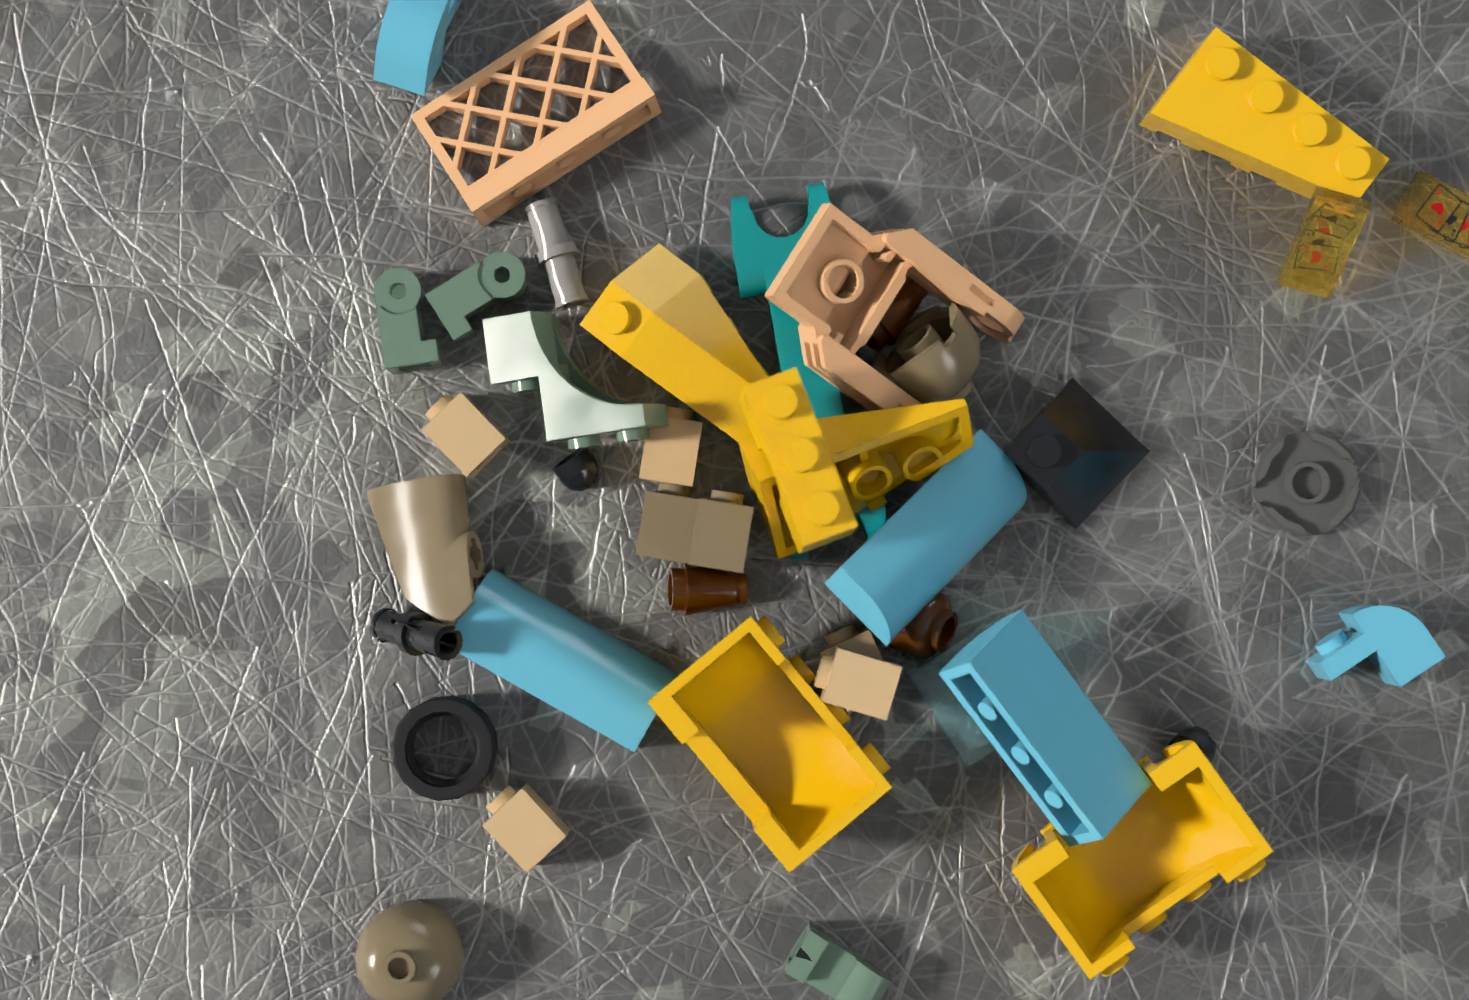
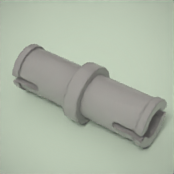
M546 198L527 205L524 211L528 216L539 250L535 254L539 267L545 268L556 302V310L562 311L588 302L589 297L588 294L586 295L574 258L579 253L575 242H569L558 209V201L555 198Z

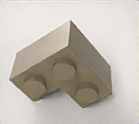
M659 482L658 492H645L635 555L743 573L754 507L743 505V494L712 490L710 500L689 498L691 487Z

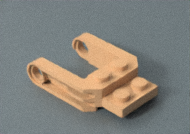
M831 203L821 205L764 297L800 322L798 332L804 365L867 411L921 404L856 356L857 350L866 345L905 283L906 275L948 307L949 302H954L974 327L998 341L1010 343L1025 319L1016 307L915 229H887L869 233Z

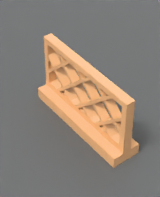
M588 0L410 116L481 226L485 227L662 112L654 92L644 77L640 76L591 1ZM589 20L598 33L593 53L566 48L570 31ZM556 40H558L557 46L550 45ZM604 44L613 56L602 55ZM535 54L553 56L554 59L548 82L521 77L525 60ZM563 58L590 63L585 88L557 84ZM599 65L622 69L630 81L614 93L594 90ZM513 69L512 75L505 74ZM491 82L509 85L503 111L477 106L480 89ZM519 87L545 92L540 117L513 113ZM559 94L581 98L578 116L567 123L550 120L549 116L554 95ZM468 98L467 104L460 103ZM591 100L598 101V103L590 107ZM446 111L464 114L458 140L436 136L428 123ZM474 116L500 121L494 147L468 142ZM510 123L537 127L533 145L522 152L504 149ZM546 129L553 130V132L545 136ZM444 148L455 149L453 161ZM465 151L492 156L488 174L468 186L460 173ZM501 158L509 159L507 162L500 165Z

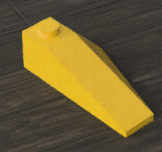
M658 243L611 280L579 325L621 358L737 442L753 436L739 398L743 386L770 376L762 364L756 360L740 336V331L732 319L724 312L705 278L665 246Z
M964 398L816 418L853 514H856L866 506L872 512L887 503L884 495L908 479L920 481L974 446L968 404ZM753 436L739 440L738 443L747 479L777 558L781 559L797 553V548L779 504L780 493L765 452L763 449L758 450Z

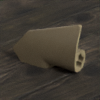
M445 474L429 476L369 489L367 497L404 598L445 625L454 626L475 603L473 579L480 578L484 569V555L480 539L475 531L470 530L469 526L470 514L465 475Z

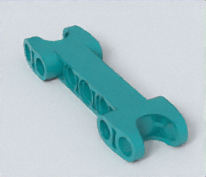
M823 182L806 185L808 200L806 221L803 227L795 234L787 237H774L765 233L758 226L754 214L749 207L747 195L731 197L732 255L740 299L765 295L821 205L831 203ZM767 299L780 373L797 367L816 418L844 415L840 390L804 365L798 332L800 322ZM885 504L873 512L866 506L855 514L865 533L866 541L886 523ZM809 552L791 554L792 561L809 560Z

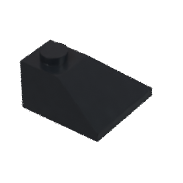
M1073 378L1056 393L1002 450L1017 467L1023 480L1074 529L1079 527L1150 452Z

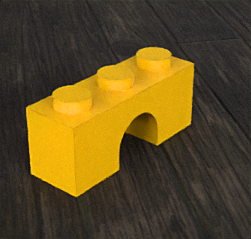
M797 367L743 386L739 400L758 450L763 449L771 465L780 493L779 504L798 554L850 536L856 530L858 524Z

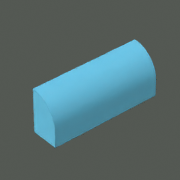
M981 429L973 436L974 446L943 465L824 583L886 647L1007 524L1026 502L1025 483L1017 467Z
M495 569L490 570L474 593L475 603L455 625V631L459 630L463 638L459 654L635 753L656 715V712L647 701L674 680L679 673Z
M1022 609L1006 616L979 634L938 673L1068 846L1104 839L1152 784Z

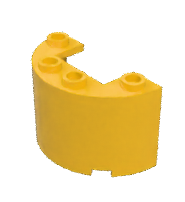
M750 616L649 699L647 703L682 745L687 743L751 820L756 834L790 873L893 788L883 776L891 767L871 743L861 748L843 725L851 718L842 707L822 702L809 685L816 678L815 674L797 653L787 659L778 648L786 640L769 619L763 616L756 622Z
M1186 740L1166 746L1162 752L1167 758L1155 764L1148 756L1136 761L1152 784L1104 839L1068 846L1053 824L1049 822L1040 830L1045 841L1036 850L1031 843L1026 845L1012 863L1011 871L1089 979H1092L1099 973L1103 977H1107L1121 969L1130 959L1128 953L1135 949L1129 936L1137 930L1144 934L1159 926L1168 916L1165 911L1181 899L1188 903L1202 896L1211 888V878L1220 874L1227 883L1235 878L1240 882L1245 881L1261 871L1266 865L1264 858L1274 852L1195 741Z

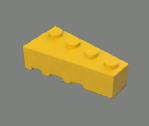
M1217 27L1202 41L1139 124L1153 132L1160 131L1181 140V144L1197 151L1204 150L1231 162L1230 165L1248 173L1252 171L1276 181V185L1318 203L1323 199H1328L1342 210L1355 204L1390 160ZM1326 200L1321 203L1324 205L1325 202V206L1331 205L1332 209L1340 212L1339 209Z

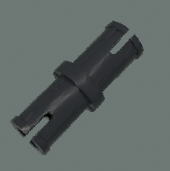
M383 608L378 610L371 620L370 629L373 637H379L377 639L379 642L397 645L402 652L412 656L428 654L440 660L449 661L455 658L462 648V634L459 630L455 631V626L434 622L425 613L410 612L404 614L391 608Z

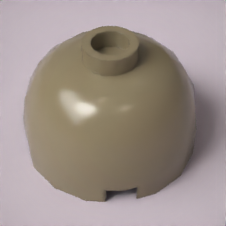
M949 302V311L944 312L939 305H935L912 318L895 342V344L899 345L890 352L887 358L879 351L872 364V368L921 404L963 399L972 389L973 384L971 380L978 370L982 351L979 337L967 317L954 302Z
M417 899L396 903L377 912L362 930L355 952L357 977L366 993L374 1000L443 999L460 978L466 958L465 947H462V939L457 931L459 928L454 919L437 905Z

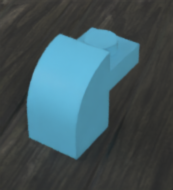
M389 0L378 37L373 80L425 96L442 64L446 30L462 0Z
M1361 604L1338 612L1349 631L1345 633L1343 629H1338L1319 640L1315 644L1318 652L1305 661L1317 678L1332 681L1368 657L1385 684L1402 687L1446 656L1425 625L1413 614L1393 606Z

